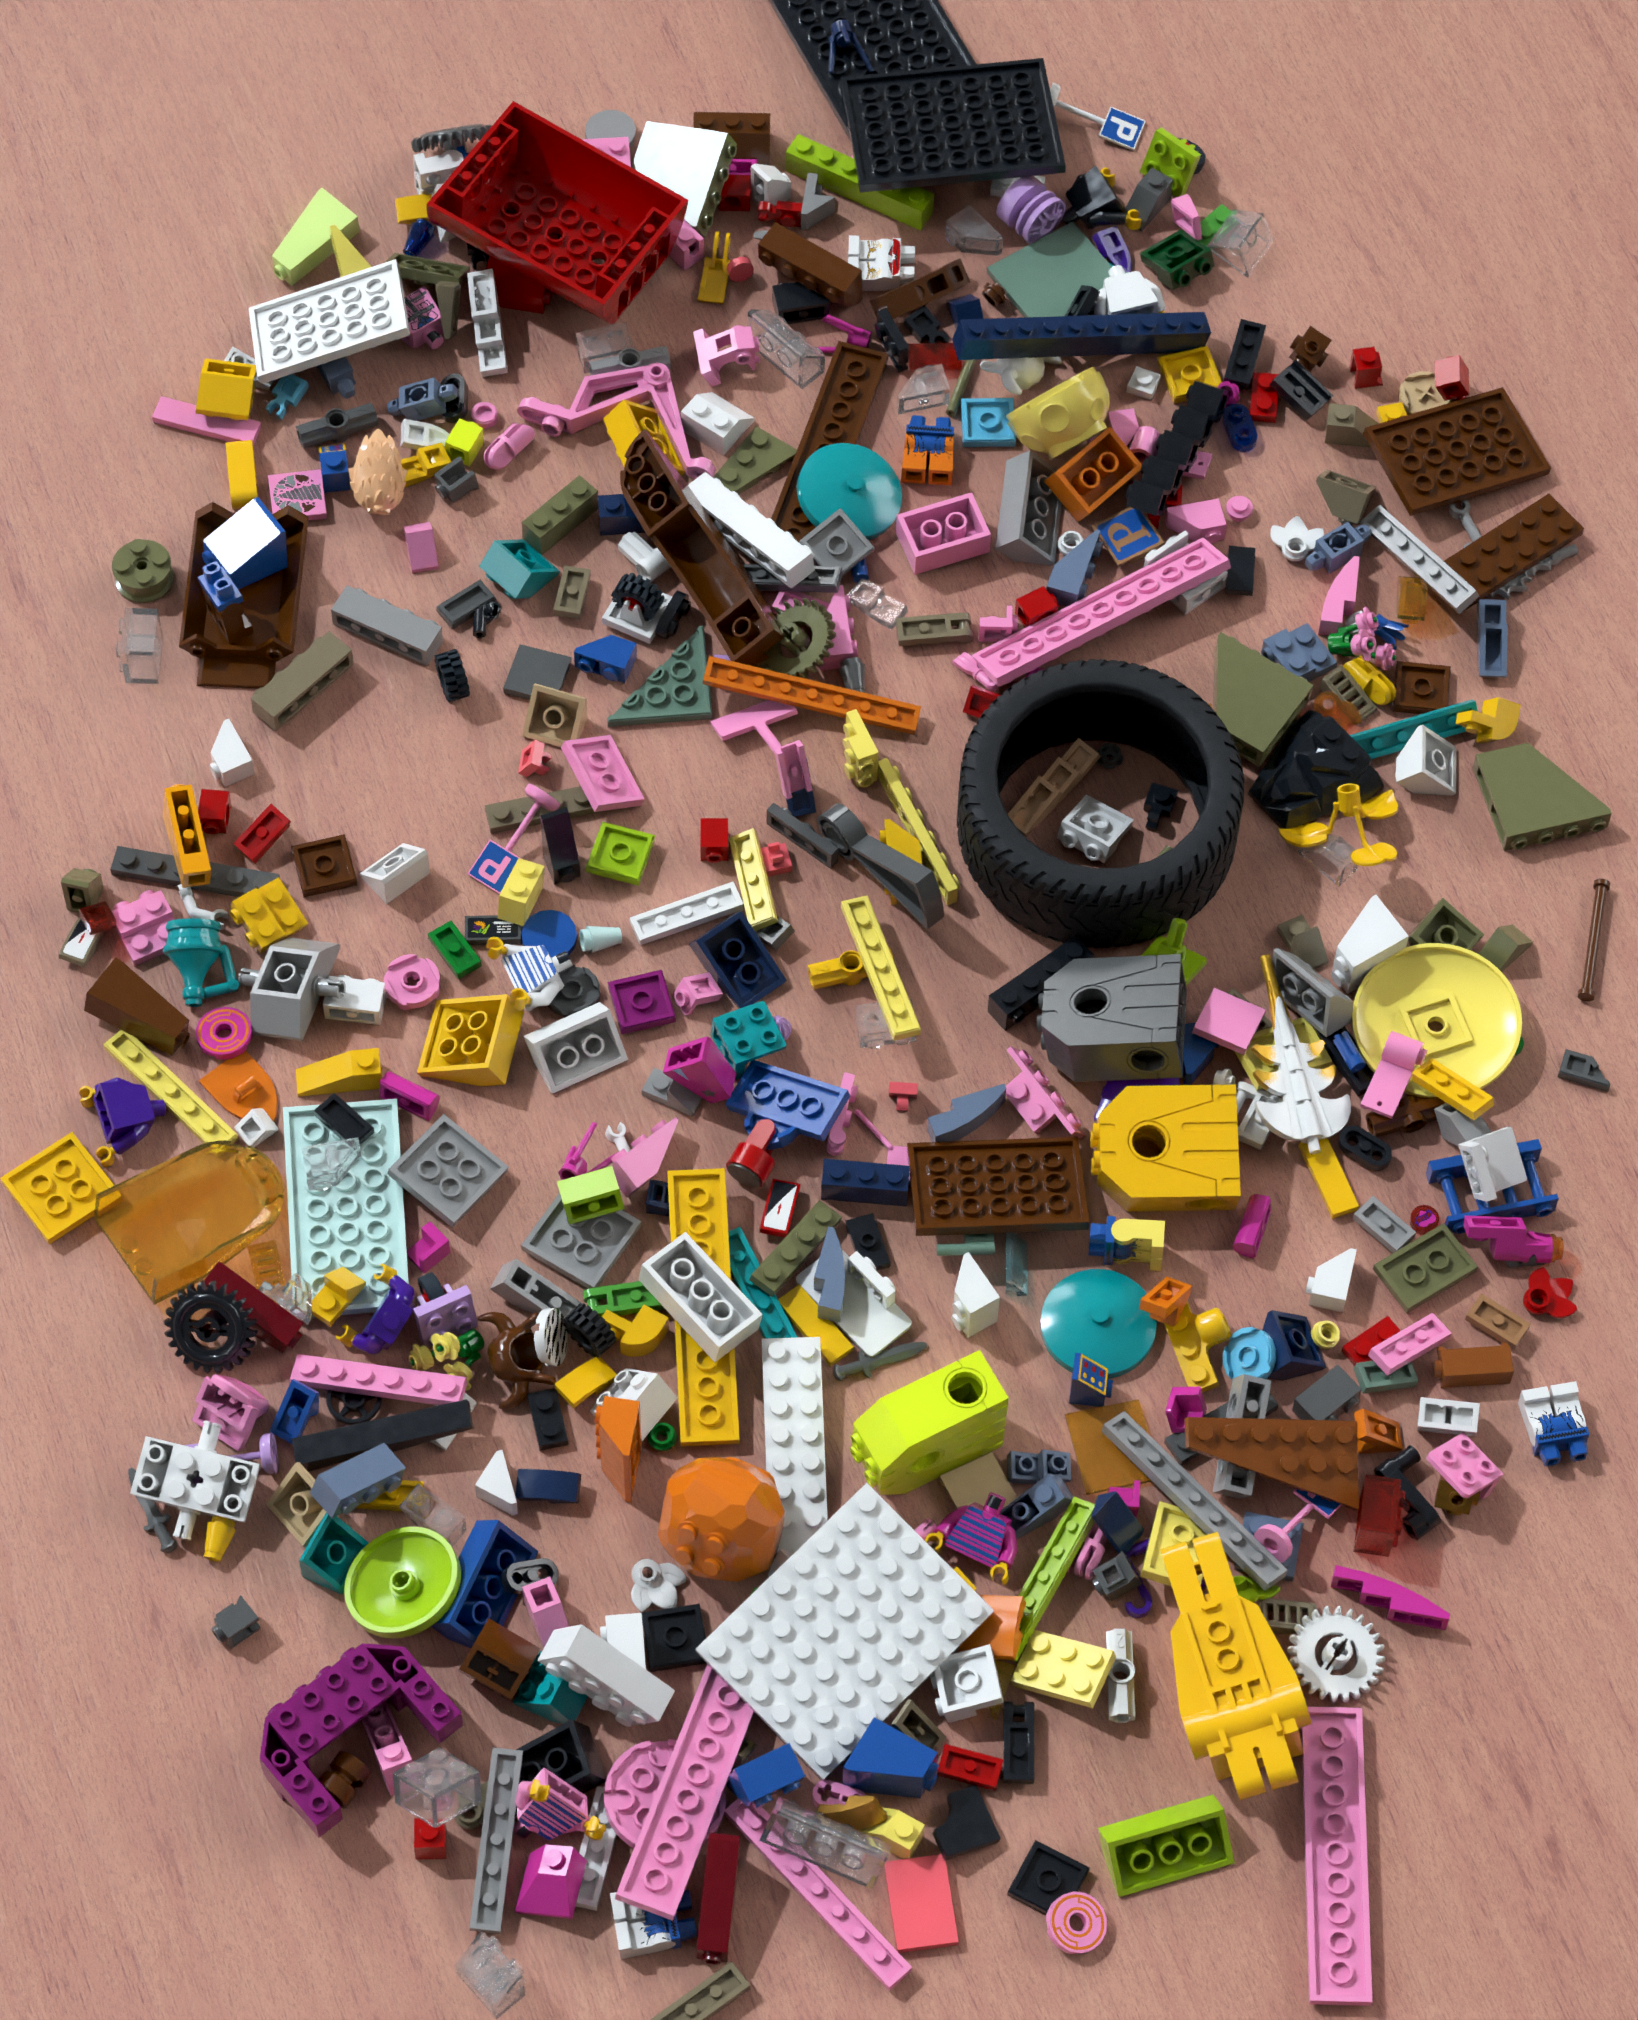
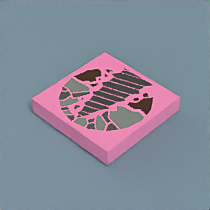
M321 469L268 475L272 514L289 505L309 516L308 521L327 518Z

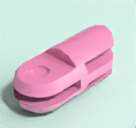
M513 422L487 447L483 457L485 464L491 469L499 470L504 468L534 439V429L530 426Z
M1095 1522L1067 1571L1071 1573L1074 1569L1075 1575L1082 1577L1085 1574V1578L1090 1581L1094 1575L1093 1570L1097 1568L1105 1552L1104 1545L1107 1541L1106 1536Z

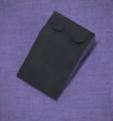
M573 1719L516 1749L523 1751L519 1784L522 1781H533L543 1768H546L583 1794L606 1782L607 1777L590 1728Z

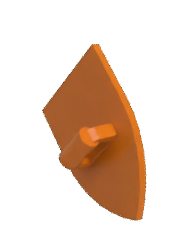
M246 1050L232 1059H227L199 1080V1083L230 1114L243 1119L252 1109L262 1108L272 1121L275 1122L277 1097L274 1085L268 1074Z

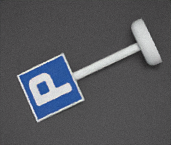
M1054 82L1052 83L1050 92L1053 107H1059L1103 125L1098 137L1134 151L1146 122L1145 120L1110 107L1106 119L1100 118L1057 100L1061 87Z

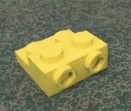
M857 709L846 712V724L843 725L845 732L843 745L846 758L844 770L849 780L853 779L857 788H863L877 781L879 752Z

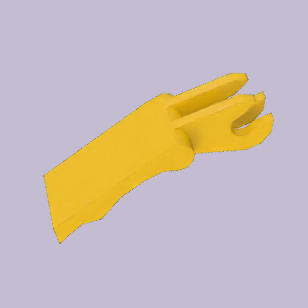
M715 232L712 257H705L698 295V301L724 304L729 278L727 265L731 261L728 259L731 233H726L723 259L717 258L720 232Z

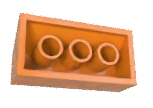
M604 1396L603 1405L597 1406L595 1413L596 1447H598L597 1459L601 1460L603 1473L624 1501L631 1503L642 1450L640 1401Z

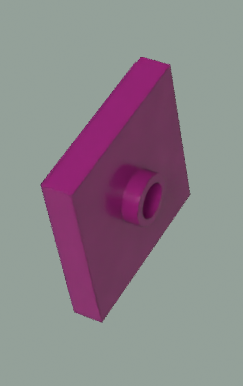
M662 970L607 982L621 1035L676 1022V1016Z

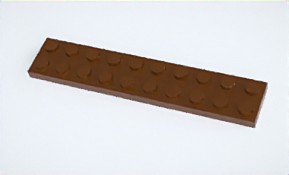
M838 341L771 518L777 527L784 532H789L797 542L816 528L806 517L798 501L797 480L806 460L815 451L824 446L836 443L857 445L888 362L889 355L887 353Z

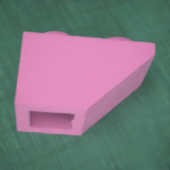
M551 1577L522 1587L523 1601L543 1648L553 1630L569 1627L562 1603Z

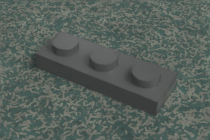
M773 803L767 809V825L831 869L838 862V847L831 839L820 836L810 824L802 823L796 819L785 807L781 808Z

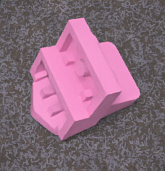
M214 1374L211 1378L206 1376L195 1400L199 1404L192 1421L202 1428L204 1421L222 1425L218 1438L239 1452L245 1448L256 1419L268 1411L269 1402L253 1387L235 1378Z

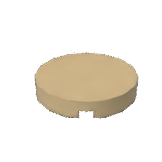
M1419 371L1410 374L1399 388V402L1403 403L1408 414L1444 405L1451 401H1444L1435 388V373L1429 371Z

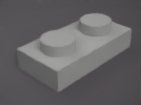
M1374 1196L1359 1208L1353 1216V1219L1392 1253L1406 1246L1416 1234L1411 1227Z

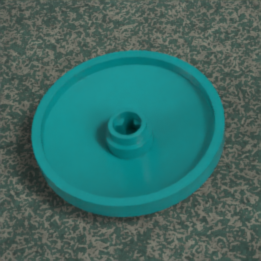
M836 443L818 449L806 460L797 480L799 504L806 517L815 527L841 508L867 540L882 535L891 527L899 514L902 504L901 485L892 467L874 451L856 444Z
M1089 1269L1067 1276L1053 1287L1045 1299L1042 1308L1040 1329L1047 1351L1059 1365L1069 1372L1073 1371L1075 1353H1081L1108 1369L1107 1379L1132 1371L1148 1356L1156 1336L1157 1320L1150 1318V1313L1139 1309L1141 1298L1147 1293L1134 1280L1111 1270Z

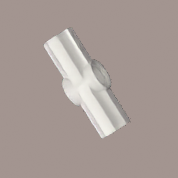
M1113 1629L1106 1632V1649L1113 1650L1116 1655V1659L1106 1679L1109 1720L1116 1723H1127L1135 1720V1668L1133 1665L1132 1631ZM1119 1671L1124 1672L1128 1678L1120 1680L1115 1678L1113 1674Z

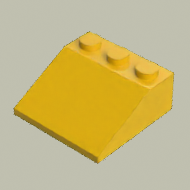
M508 994L436 1000L417 1074L424 1077L476 1086L505 1085L524 1011L515 1009V1001L510 1002Z

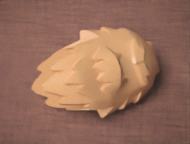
M376 429L370 437L366 435L363 438L354 467L348 468L351 479L350 486L354 492L355 500L362 508L367 510V513L389 515L391 510L403 498V490L406 484L404 480L407 470L402 468L400 454L393 438L390 435L386 438L380 429Z

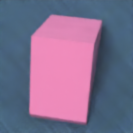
M430 522L403 526L412 573L439 569L433 529Z

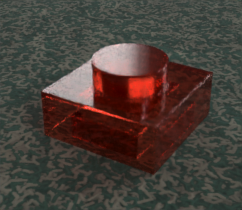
M106 901L79 909V917L90 935L116 928L117 920Z

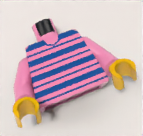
M543 1768L533 1781H522L518 1786L515 1804L519 1821L514 1824V1830L521 1838L525 1839L533 1832H536L546 1840H552L561 1834L581 1831L585 1832L586 1836L593 1840L602 1839L607 1826L599 1824V1819L596 1816L588 1817L587 1796L546 1768Z

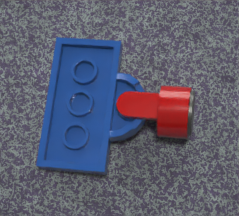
M757 1060L751 1061L733 1090L731 1098L725 1104L729 1111L746 1116L744 1127L749 1135L745 1142L738 1143L726 1163L729 1174L735 1180L748 1187H762L775 1167V1161L771 1157L774 1149L785 1147L793 1142L799 1134L824 1142L850 1098L848 1090Z

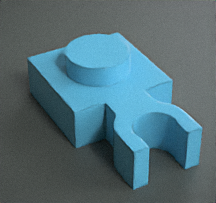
M293 374L281 377L272 390L276 399L271 400L266 406L267 413L271 414L275 408H280L276 414L282 420L286 415L287 406L290 404L296 407L310 387L308 382Z

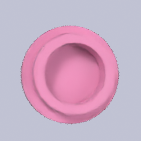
M1234 496L1226 504V512L1234 521H1244L1252 514L1253 505L1246 497Z

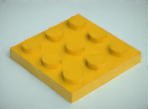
M73 1132L0 1178L3 1186L49 1245L121 1199L120 1192Z

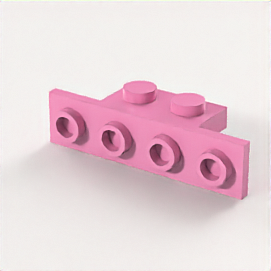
M1010 1046L1007 1052L1022 1072L1006 1085V1096L1033 1132H1041L1058 1117L1071 1135L1082 1139L1085 1133L1080 1128L1082 1126L1081 1121L1072 1112L1069 1114L1065 1109L1064 1105L1066 1102L1062 1096L1056 1091L1052 1092L1048 1086L1050 1081L1046 1075L1040 1070L1036 1071L1032 1065L1034 1060L1030 1054L1024 1049L1018 1050Z

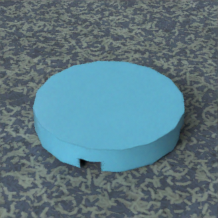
M1253 1327L1241 1328L1234 1332L1229 1338L1228 1346H1225L1223 1350V1366L1226 1374L1231 1379L1243 1374L1267 1379L1276 1363V1347L1273 1339L1267 1332Z

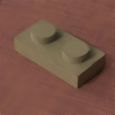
M564 565L553 609L554 616L580 620L591 577L590 569Z

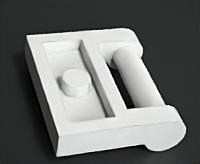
M1240 1081L1236 1086L1237 1114L1246 1098L1253 1099L1240 1127L1238 1126V1140L1261 1150L1270 1130L1261 1121L1254 1104L1258 1100L1265 1103L1283 1102V1099L1262 1089L1256 1091L1253 1085Z

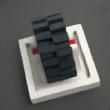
M626 573L621 577L611 594L613 597L612 602L602 617V624L650 644L655 637L657 623L672 596L663 593L661 589H657L658 586L655 583L651 584V580L648 578L644 580L642 575L638 574L636 577L634 573L629 575Z

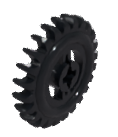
M201 1280L197 1285V1290L194 1284L190 1283L187 1286V1293L184 1289H180L178 1291V1298L173 1297L170 1300L172 1307H168L165 1310L170 1318L165 1319L163 1323L171 1329H168L164 1334L166 1337L173 1338L168 1344L169 1347H177L178 1350L175 1356H185L183 1363L187 1365L193 1362V1369L196 1371L201 1366H203L204 1372L207 1374L211 1372L212 1367L218 1374L223 1371V1367L227 1371H231L234 1368V1364L241 1365L244 1360L241 1357L246 1358L251 1355V1351L246 1348H252L256 1344V1341L249 1338L256 1336L258 1330H252L249 1327L253 1326L257 1319L247 1318L253 1311V1307L242 1308L247 1300L246 1297L238 1301L235 1300L238 1289L233 1290L229 1295L226 1294L227 1283L223 1284L219 1290L216 1289L215 1280L209 1284L208 1288L205 1286V1281ZM200 1309H213L207 1312L200 1320L191 1319L192 1315ZM192 1332H195L197 1337L206 1343L214 1342L220 1336H226L228 1340L219 1347H207L200 1344L194 1338Z

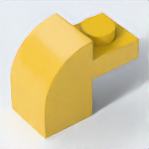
M1501 697L1484 700L1481 713L1475 710L1457 713L1456 724L1466 727L1465 730L1469 733L1477 734L1476 742L1478 743L1504 739L1515 730L1518 724L1521 705Z
M646 1305L642 1306L632 1322L609 1310H606L602 1316L605 1319L604 1322L610 1325V1330L614 1331L616 1341L620 1340V1353L626 1356L639 1357L651 1353L660 1345L669 1331V1317Z

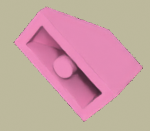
M1219 499L1168 507L1166 510V527L1179 534L1186 530L1189 533L1188 539L1194 542L1202 537L1209 543H1216L1225 538L1227 524Z

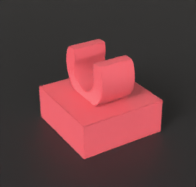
M534 740L522 750L518 774L529 777L534 772L539 775H545L550 768L542 764V762L547 763L552 758L549 753L543 752L545 743Z
M775 842L761 848L768 877L792 872V863L786 843L779 844V842Z
M889 1082V1096L897 1097L896 1110L908 1111V1098H917L918 1083Z

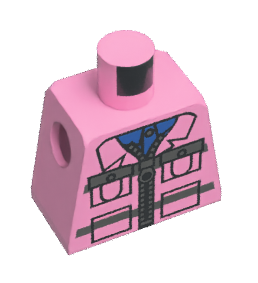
M423 286L404 297L410 335L401 339L411 348H417L427 343L431 349H437L444 341L440 335L443 332L440 311L427 288Z

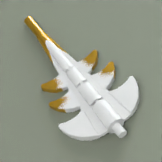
M1269 954L1262 955L1260 962L1267 986L1275 1045L1262 1046L1255 1044L1251 1047V1050L1263 1062L1278 1065L1279 1071L1263 1072L1255 1070L1253 1076L1258 1084L1267 1092L1283 1096V1102L1265 1103L1258 1100L1254 1106L1261 1121L1271 1132L1287 1140H1301L1302 1143L1308 1144L1310 1154H1317L1321 1152L1318 1140L1332 1137L1348 1122L1351 1113L1350 1096L1346 1094L1338 1099L1320 1097L1319 1092H1322L1332 1083L1335 1077L1336 1066L1331 1065L1324 1069H1315L1308 1066V1063L1321 1053L1325 1042L1323 1040L1314 1043L1299 1042L1276 979L1271 956Z

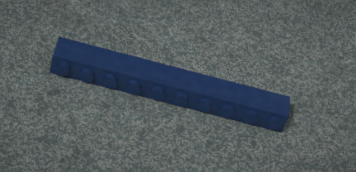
M1205 312L960 319L952 341L958 360L1178 353L1204 347L1211 335V330Z

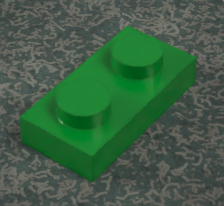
M452 920L428 933L429 941L457 979L482 966L481 960Z

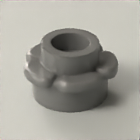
M1113 743L1104 744L1098 750L1101 757L1097 763L1103 765L1105 769H1114L1116 765H1120L1123 761L1120 748Z

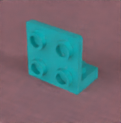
M764 1001L712 1019L710 1036L736 1072L735 1080L743 1076L745 1065L748 1062L786 1048V1042Z

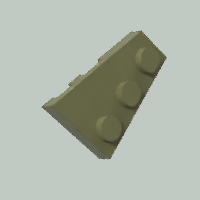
M756 426L713 478L719 479L724 487L739 495L757 484L758 480L771 472L773 474L780 470V466L789 460L793 462L797 449Z

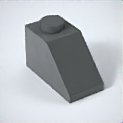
M1151 168L1137 184L1124 212L1125 215L1131 209H1136L1139 212L1138 218L1141 219V226L1138 230L1141 232L1170 201L1172 195L1173 179L1154 168Z

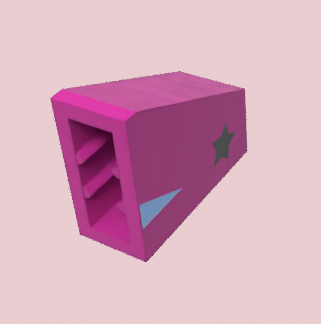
M706 1036L668 1049L663 1074L711 1104L731 1098L736 1072L711 1038Z

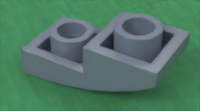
M1042 1450L1039 1454L1010 1451L1007 1454L1008 1482L1036 1484L1048 1474L1062 1478L1064 1483L1071 1481L1070 1453Z

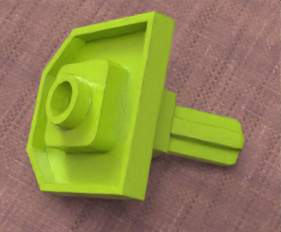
M1174 918L1171 922L1167 938L1158 936L1141 956L1156 955L1158 957V955L1181 954L1187 986L1207 964V958L1182 945L1188 924L1184 919Z

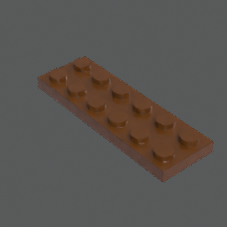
M1547 494L1444 560L1449 567L1479 594V597L1465 610L1581 536L1584 527L1550 494Z

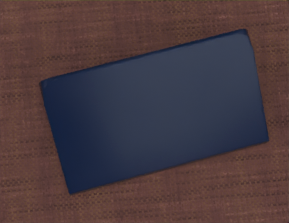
M1116 1491L1097 1496L1091 1517L1119 1554L1123 1551L1126 1554L1142 1536L1144 1528Z

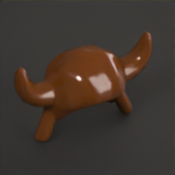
M487 1312L478 1317V1321L490 1322L497 1327L499 1335L492 1340L487 1351L489 1364L498 1379L512 1384V1393L507 1400L499 1404L498 1407L500 1409H511L523 1402L528 1394L529 1382L548 1385L555 1384V1378L552 1375L541 1373L542 1363L538 1359L535 1350L534 1333L531 1328L536 1324V1319L539 1315L537 1312L533 1313L518 1326H515L508 1316L499 1312Z

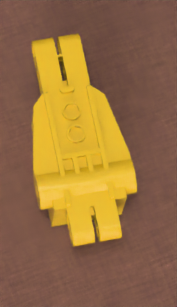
M1218 1531L1192 1539L1198 1561L1194 1563L1186 1541L1160 1549L1180 1611V1615L1170 1633L1179 1711L1194 1759L1198 1760L1209 1756L1217 1781L1232 1777L1239 1800L1266 1793L1259 1770L1261 1767H1265L1272 1791L1299 1783L1291 1758L1304 1754L1298 1728L1312 1724L1304 1695L1294 1669L1259 1606L1238 1595ZM1200 1574H1203L1208 1594L1203 1595L1197 1577Z

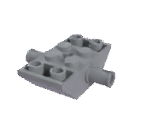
M287 938L270 945L260 970L248 968L240 970L241 973L238 976L239 984L241 986H253L250 992L251 1028L253 1035L302 1041L320 996L337 998L344 996L343 993L346 991L345 982L343 980L328 979L341 948L338 943Z

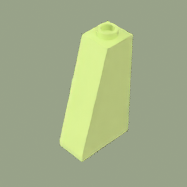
M319 189L272 255L274 274L280 280H285L293 286L334 253L329 234L330 226L336 225L344 236L350 240L359 233L358 216L325 189Z

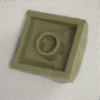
M1442 898L1408 937L1409 946L1425 943H1442L1471 950L1485 934Z

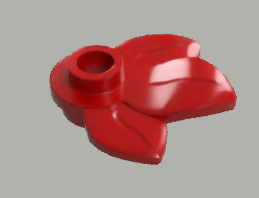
M1544 1267L1532 1272L1528 1279L1529 1289L1523 1297V1305L1527 1311L1535 1315L1547 1313L1554 1318L1568 1317L1576 1312L1577 1306L1568 1300L1573 1288L1572 1279H1550L1549 1273ZM1539 1299L1542 1304H1535L1532 1300Z

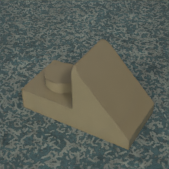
M1299 915L1277 926V932L1290 953L1308 963L1313 970L1328 964L1319 928L1317 926L1310 928L1303 915Z

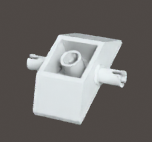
M210 1421L203 1422L204 1425L198 1446L194 1448L146 1436L130 1492L131 1495L178 1508L177 1510H180L172 1536L180 1539L184 1538V1540L191 1541L197 1515L220 1516L233 1521L245 1522L260 1469V1464L217 1454L215 1448L222 1425L214 1422L211 1423ZM199 1475L203 1478V1483H197L195 1487L192 1481L194 1477Z

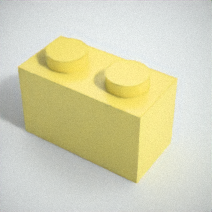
M518 858L499 895L498 919L521 926L525 925L543 889L544 865Z

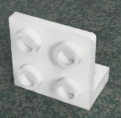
M1505 1127L1458 1144L1474 1199L1488 1202L1497 1198V1191L1527 1180L1512 1127Z

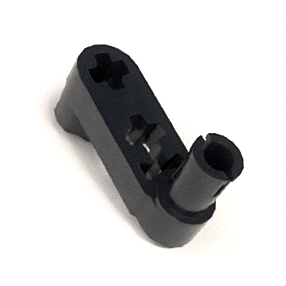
M1409 1445L1393 1459L1388 1458L1374 1469V1473L1384 1488L1408 1513V1515L1401 1519V1524L1406 1533L1411 1538L1419 1540L1440 1524L1441 1519L1432 1505L1403 1475L1411 1466L1421 1461L1419 1452Z

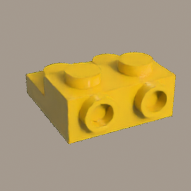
M279 877L258 889L254 888L231 903L232 910H230V915L237 925L241 924L246 931L244 936L251 948L256 947L259 953L269 949L270 945L283 941L308 926L307 920Z

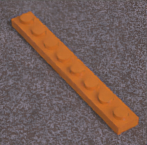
M712 656L708 658L702 683L703 685L846 718V712L857 709L863 723L915 735L921 706Z

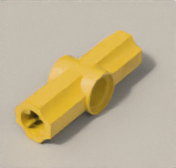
M854 950L843 952L839 958L807 965L809 981L813 990L841 983L849 986L856 985L862 978L868 977L859 953ZM853 966L856 967V969L849 970L846 967Z

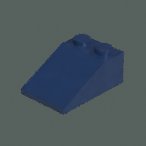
M742 911L732 914L689 943V946L707 972H710L717 984L738 1009L754 1004L787 981Z

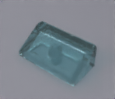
M1006 1233L1005 1294L1007 1296H1026L1028 1294V1246L1015 1233Z

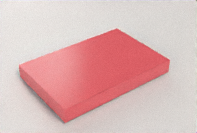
M942 1854L885 1861L884 1871L897 1952L903 1953L958 1945L959 1941L946 1860L944 1861Z

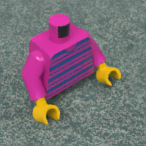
M992 1492L989 1493L984 1506L976 1502L969 1506H960L945 1516L934 1530V1533L928 1534L925 1538L926 1543L935 1541L938 1544L934 1549L936 1553L940 1552L943 1540H946L945 1546L991 1567L990 1577L992 1582L996 1574H1004L1002 1585L1008 1583V1570L1011 1568L1018 1551L1016 1533L1013 1527H1011L1012 1520L1000 1514L1006 1499Z

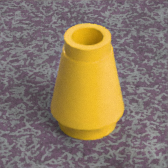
M212 1516L211 1522H207L205 1559L221 1562L236 1532L233 1520Z

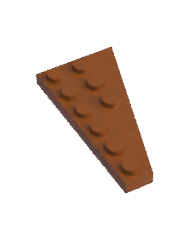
M1185 1418V1448L1216 1460H1223L1234 1464L1238 1468L1253 1471L1265 1478L1300 1491L1310 1492L1330 1502H1337L1349 1509L1359 1510L1357 1421Z

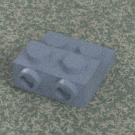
M1308 623L1290 632L1284 629L1263 640L1262 656L1274 663L1281 664L1286 670L1305 678L1308 682L1335 669L1337 666L1335 658Z

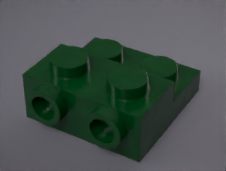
M1181 229L1140 252L1141 261L1155 270L1158 280L1172 290L1188 286L1193 278L1199 275H1207L1212 267H1214L1212 250Z

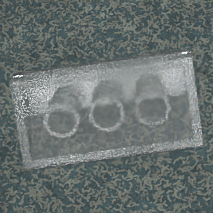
M779 1796L759 1840L870 1889H873L891 1849L890 1844L883 1842L878 1837L866 1835L855 1830L850 1825L836 1822L820 1812H813L799 1806L792 1800H786Z

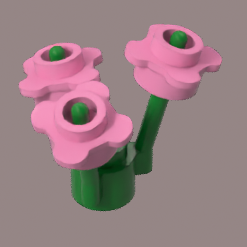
M1364 607V612L1356 615L1355 624L1339 627L1338 633L1329 634L1328 649L1332 655L1342 654L1343 657L1362 656L1364 661H1369L1373 658L1375 659L1376 667H1382V670L1389 671L1390 667L1395 663L1396 651L1393 650L1392 644L1385 643L1384 646L1379 645L1376 653L1373 652L1376 646L1374 631L1377 630L1379 624L1375 613H1370L1368 607ZM1359 630V634L1354 636L1349 634L1351 631Z

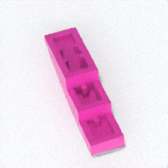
M1335 1565L1331 1587L1360 1592L1359 1604L1387 1608L1386 1620L1446 1630L1450 1613L1425 1597L1397 1583L1367 1572Z

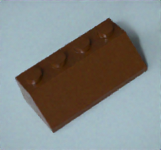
M776 222L758 243V257L765 265L773 266L782 271L786 277L798 280L809 290L817 291L823 294L829 301L837 302L844 307L858 304L862 301V270Z

